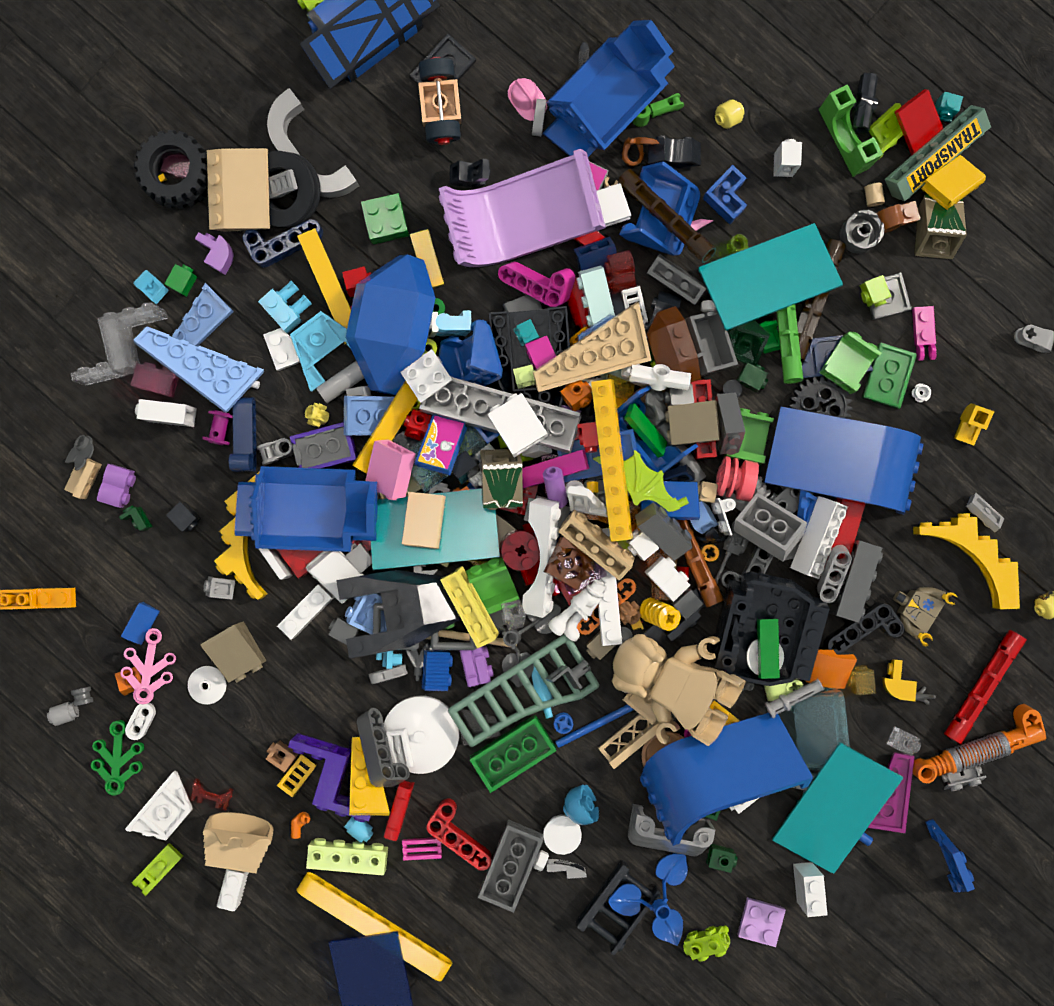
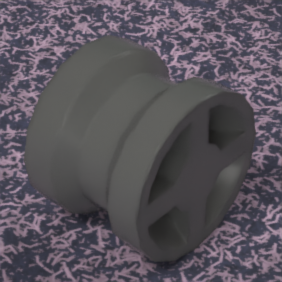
M91 686L71 691V695L74 696V706L93 702V697L90 696Z

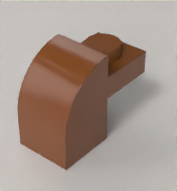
M916 201L902 205L897 204L876 213L884 224V233L894 231L900 226L920 220Z

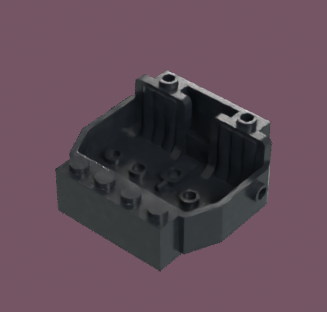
M755 572L744 573L741 582L729 579L715 632V637H718L720 641L712 644L711 653H715L716 656L713 659L715 668L722 669V671L729 675L734 674L746 682L766 686L793 682L794 678L810 681L829 613L827 603L819 597L811 596L807 590L790 579ZM757 619H778L779 644L784 652V661L780 668V678L760 679L759 675L752 672L747 664V650L750 644L758 639V630L755 627ZM788 620H792L791 624H786ZM730 624H731V635H730L728 647L726 648V647H725V644H726V640H727V636H728V632H729V628H730ZM783 638H788L786 642H781Z

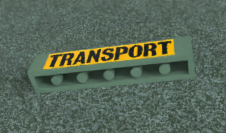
M969 106L885 178L892 197L902 201L909 199L918 189L925 185L926 179L954 160L960 153L969 148L974 141L983 136L991 128L985 108Z

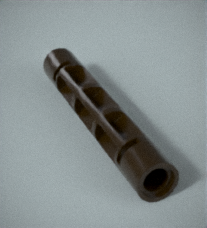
M629 169L620 176L618 184L620 183L630 196L639 201L670 233H673L685 244L686 248L702 263L712 258L716 248L703 235L694 230L681 215H678L667 205L664 199L653 192L636 173Z
M829 239L826 248L836 270H838V263L842 260L846 244L838 240ZM830 291L805 301L797 323L800 361L805 360L810 346L808 341H812Z

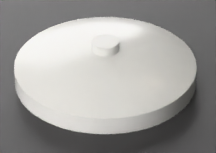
M413 696L404 699L393 707L384 721L386 732L388 730L407 729L414 764L408 768L411 773L424 774L440 769L452 758L458 745L459 729L448 713L449 707L433 697ZM393 736V738H394V743H395V748H396V753H397V758H398V763H401V762H400V757H399V754H398V750H397L396 737Z

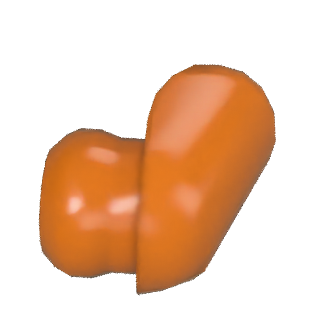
M301 812L291 820V838L298 839L301 837V827L310 821V816L307 812Z

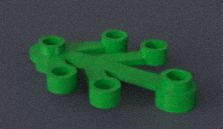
M122 720L113 722L109 727L110 733L114 736L113 755L107 750L106 742L103 739L96 740L92 745L93 750L99 752L112 768L110 774L104 768L105 763L101 758H97L91 763V768L97 771L105 780L106 792L113 796L120 794L124 790V782L133 774L139 773L143 768L140 761H135L120 776V768L132 757L144 750L143 743L136 742L121 757L123 734L126 733L125 729L127 726ZM118 724L122 726V731L117 729ZM97 742L101 743V749L97 747ZM135 745L140 747V751L135 750ZM96 761L100 763V768L95 766ZM134 764L138 765V770H134ZM113 782L118 784V788L113 787Z

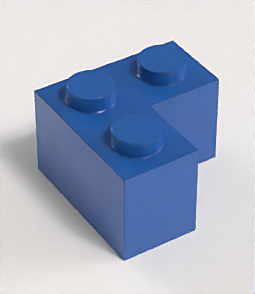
M734 165L714 183L703 197V200L729 224L747 206L735 194L743 185L746 177Z

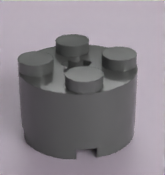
M870 210L858 211L843 223L840 229V240L846 244L848 251L856 254L865 253L881 241L884 235V224L875 212Z

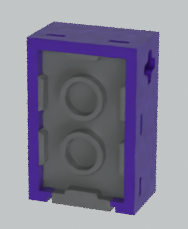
M344 422L290 436L291 443L294 444L292 447L297 466H300L298 468L328 469L354 462L358 457L353 435H344Z

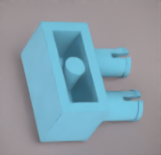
M289 281L279 292H275L273 289L270 290L258 301L288 334L302 322L299 314L312 304L305 295H302L292 306L287 305V300L299 291L292 281Z

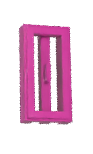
M436 838L402 840L403 861L442 858L441 842ZM437 843V846L407 848V845ZM438 851V853L407 854L408 852Z

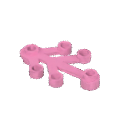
M150 629L146 633L145 640L148 643L145 665L136 655L135 649L127 648L124 651L125 659L130 660L142 675V682L140 684L132 675L133 670L130 667H124L120 675L133 687L134 700L142 705L148 704L153 699V692L164 684L171 683L173 679L170 672H164L160 679L149 685L150 678L167 665L174 664L176 661V656L173 653H167L161 661L153 666L156 644L162 638V634L158 629ZM150 635H156L157 639L155 641L150 640ZM128 651H133L134 655L132 657H128L126 653ZM172 656L174 660L167 662L166 657ZM129 670L131 674L126 677L123 675V671ZM169 675L170 680L164 681L163 676ZM144 691L147 693V697L141 698L139 694Z

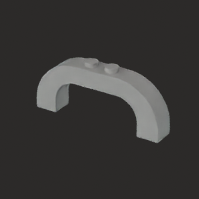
M290 88L279 95L272 104L268 114L267 127L271 141L278 151L299 154L288 139L287 128L290 121L301 113L304 108ZM346 165L331 175L317 174L320 182V196L340 197L359 187L357 180Z

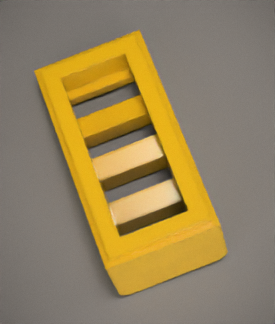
M301 754L277 786L291 797H294L316 765ZM301 761L310 767L308 771L299 765ZM296 768H298V769H299L300 771H302L305 775L302 777V776H300L298 773H296L294 770H295ZM291 774L300 780L299 783L290 778ZM289 781L295 788L291 789L285 782Z

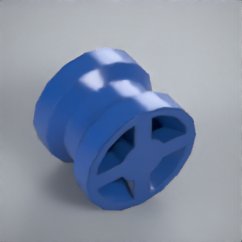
M562 712L555 716L554 728L557 732L567 734L572 730L573 720L568 713Z

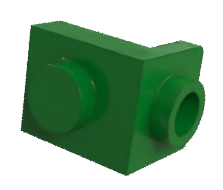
M777 320L765 321L758 325L757 337L763 353L780 350Z

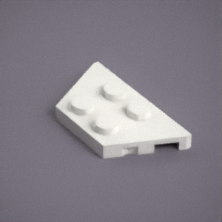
M174 771L126 827V831L140 832L142 835L155 836L162 840H167L193 810L178 772Z

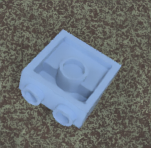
M379 593L355 597L354 600L356 601L353 607L349 606L345 613L347 623L369 634H373V605L375 603H382L381 594ZM381 611V632H386L384 611Z

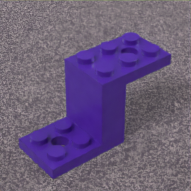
M297 733L290 740L288 748H292L293 752L298 754H304V752L311 754V757L314 759H326L312 805H316V808L322 811H327L328 809L335 811V814L345 817L349 815L350 797L339 793L351 757V749ZM372 815L349 816L354 817V820L358 822H369Z

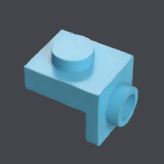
M147 270L133 283L155 304L169 291Z

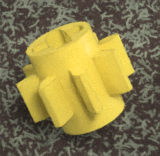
M320 403L309 405L305 411V417L309 419L307 424L314 427L326 424L329 419V413L325 411L327 406Z

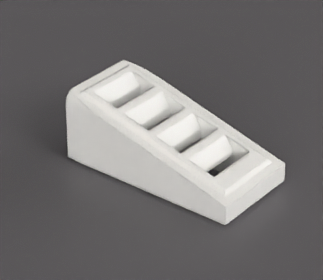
M640 286L622 290L621 296L625 309L629 307V304L638 302L645 326V323H648ZM636 294L637 296L635 298L627 299V296Z

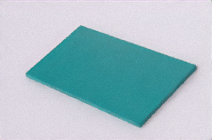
M815 223L698 267L726 331L843 286Z
M482 489L433 493L434 495H443L446 499L439 549L404 546L402 544L408 496L397 498V500L378 499L376 541H371L373 570L498 558L501 553L499 551L496 510L483 508Z
M839 742L772 840L834 874L903 780V776Z

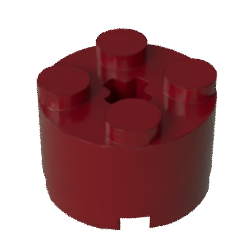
M520 529L514 530L506 534L501 540L499 548L501 557L510 568L519 571L528 570L539 560L538 540L531 533ZM522 545L524 552H520V554H518V552L515 549L516 547L520 548V546Z

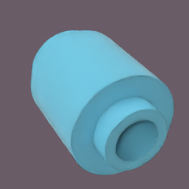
M351 817L344 826L347 829L346 832L360 843L363 840L367 842L373 835L371 831L373 827L366 821L358 822L354 820V817Z

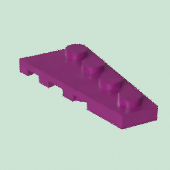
M893 752L887 768L903 776V780L868 828L900 833L906 832L914 755Z

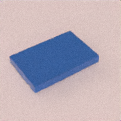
M663 481L666 491L672 498L676 497L679 500L687 497L689 504L677 511L668 512L665 509L668 516L676 520H699L700 509L697 482ZM644 500L640 502V511L654 501ZM654 502L658 507H662L657 502Z

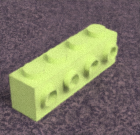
M315 838L308 845L306 869L384 875L387 865L388 847H384L381 843L364 845V842L356 841L350 844L345 843L344 840L328 842L324 838Z

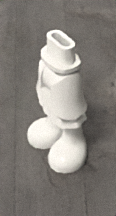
M598 580L588 584L580 593L572 597L571 605L551 619L548 623L549 628L559 636L564 633L570 640L577 641L580 636L577 629L578 623L582 618L587 620L588 616H591L593 610L604 596L603 591L607 588L606 584Z

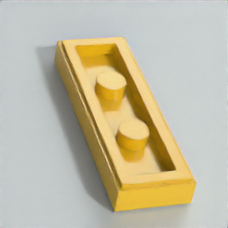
M429 230L410 234L416 257L425 262L432 288L443 286L444 282Z

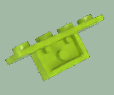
M895 103L870 126L869 132L872 137H875L882 153L888 148L893 147L898 142L897 140L903 136L894 113L901 107L900 103Z

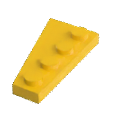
M352 737L349 815L389 816L384 788L375 787L371 784L360 737Z

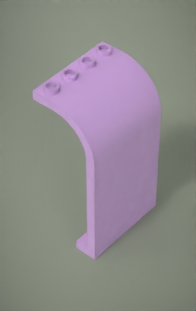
M582 149L575 150L572 156L487 187L465 191L454 190L447 186L439 188V200L445 211L444 220L449 227V239L455 250L453 252L454 259L459 265L466 267H482L503 263L606 228L587 152Z

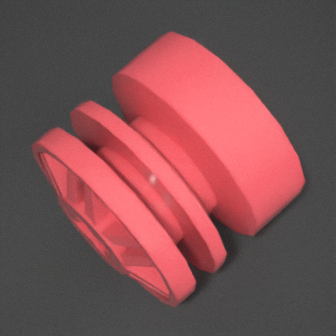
M724 456L716 476V484L718 485L716 495L723 496L725 492L726 497L730 498L733 491L736 490L737 500L750 502L757 484L758 462L744 460L739 468L738 458H734L731 463V458Z

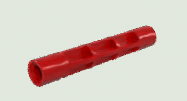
M1011 630L1007 632L986 669L983 670L979 680L968 694L969 696L946 729L944 733L946 736L962 744L973 723L987 704L988 699L1026 642L1024 637Z

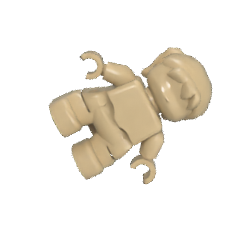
M636 634L620 645L613 660L614 676L612 683L617 690L635 694L641 698H645L647 696L646 690L653 687L650 697L653 700V713L657 722H661L656 731V736L661 743L668 744L670 742V737L665 733L666 727L672 729L673 732L680 729V726L675 721L670 720L672 718L671 712L694 738L707 746H710L721 733L728 715L718 709L712 710L710 705L713 699H716L719 703L731 708L740 696L746 681L734 674L729 675L724 671H718L717 669L694 663L702 657L708 660L716 658L715 653L708 652L707 643H718L720 641L718 637L709 636L703 639L699 646L696 644L681 647L669 659H667L665 649L659 646L655 640L646 637L644 634Z

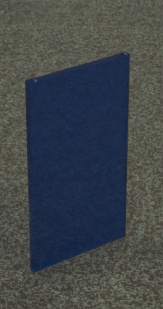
M398 931L332 940L329 942L342 1006H413Z

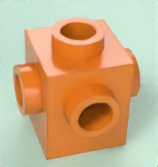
M582 380L569 383L560 391L564 402L575 412L580 408L588 406L592 400V388L586 381L584 383Z

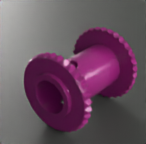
M217 410L208 411L209 414L214 415L209 438L203 437L202 439L209 443L229 445L230 442H226L224 439L229 418L233 419V415Z

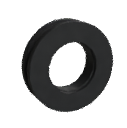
M272 151L268 153V178L274 176L280 170L292 169L298 185V194L295 202L288 209L278 208L272 199H269L270 225L295 227L310 219L317 209L320 200L319 178L312 164L303 156L285 151Z

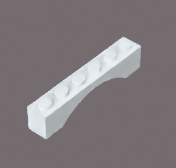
M536 498L529 505L528 522L538 540L540 564L534 583L523 594L522 613L541 618L545 617L553 609L552 594L555 589V583H553V577L543 571L556 547V539L559 536V528L557 526L561 510L557 501Z

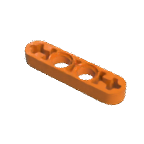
M624 578L617 583L619 591L624 588V582L627 584L631 582L632 584L630 586L631 591L625 590L622 593L625 595L623 599L617 593L619 606L636 590V584L632 579ZM594 610L591 614V617L595 621H597V623L594 625L593 622H591L588 625L589 630H581L580 628L582 627V625L580 623L582 621L586 623L590 620V618H588L587 620H584V618H582L577 625V629L581 634H590L595 628H597L600 625L599 618H596L594 616Z

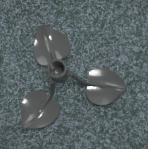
M553 603L552 611L543 618L528 614V618L532 623L520 631L512 629L506 632L502 627L506 621L502 610L489 614L499 634L500 630L502 631L504 643L512 647L516 654L510 653L504 658L502 662L504 672L531 656L527 652L520 654L519 649L516 647V644L521 640L522 633L534 625L539 633L548 634L553 632L549 628L548 623L552 618L560 615L561 607ZM533 664L523 669L528 679L532 675ZM517 674L509 678L516 687L523 685Z

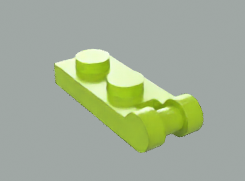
M169 843L138 875L132 884L135 887L138 886L142 890L141 893L146 896L176 865L183 855ZM144 878L150 882L149 885L143 880Z

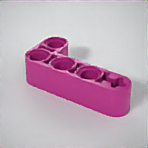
M518 262L508 263L501 266L498 270V276L501 281L550 307H557L566 303L570 298L575 282V274L568 268L552 274L550 279Z

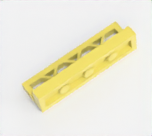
M461 566L453 573L443 577L440 581L478 649L494 641L499 632L473 584L469 582L465 569Z

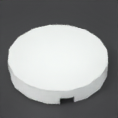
M557 815L551 818L545 825L543 833L545 844L549 850L562 855L577 849L582 836L580 825L574 823L566 815Z

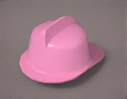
M522 78L515 80L508 89V98L518 113L524 119L534 121L537 98L545 99L536 84L529 79Z

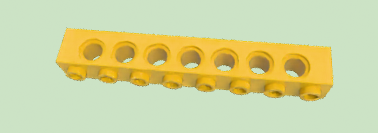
M614 380L593 381L591 386L611 542L630 540L633 538Z

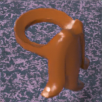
M647 137L627 138L624 142L622 159L629 166H637L641 163L644 156L643 145L659 144V142ZM633 144L637 145L640 153L638 160L635 162L630 161L627 155L630 145Z

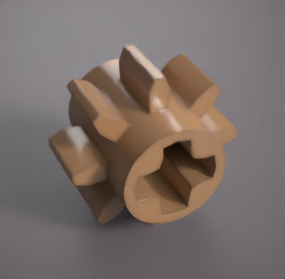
M625 601L619 606L620 620L624 625L628 622L629 624H635L641 618L640 606L635 601L632 603Z

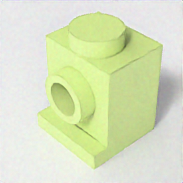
M533 365L513 369L518 389L536 385L533 376Z

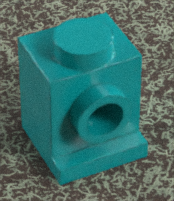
M944 92L937 99L935 108L940 120L949 123L952 121V118L960 110L963 96Z
M531 319L517 325L513 329L521 346L539 338Z

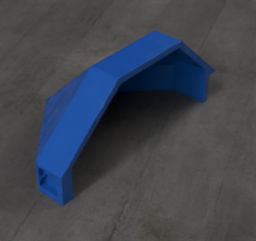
M408 254L395 257L356 284L345 337L369 389L387 395H396L406 381L401 372L418 360L425 352L435 303L434 291L424 260Z

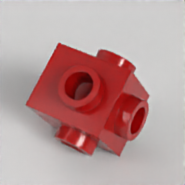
M413 409L411 416H406L403 426L407 428L404 435L423 441L432 415Z

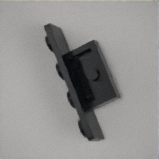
M696 587L693 593L700 599L703 605L689 618L685 619L681 616L679 625L673 630L666 631L652 625L642 634L655 640L658 645L667 638L671 641L681 638L688 627H693L698 623V619L701 617L698 611L705 606L698 588Z

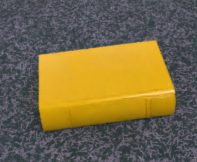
M959 155L926 179V183L921 189L948 210L984 183L986 176L963 156Z

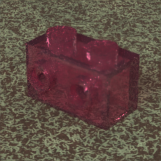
M144 362L143 365L136 364L130 386L174 397L179 379L177 375L166 367H162V370L156 369L155 364Z

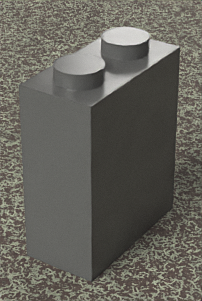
M717 394L715 401L718 407L721 441H717L720 454L733 455L739 453L746 432L737 394Z

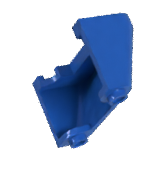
M476 320L470 326L473 335L462 341L459 340V337L449 336L442 340L438 357L441 359L442 365L450 377L487 386L502 378L503 369L490 325L484 320Z

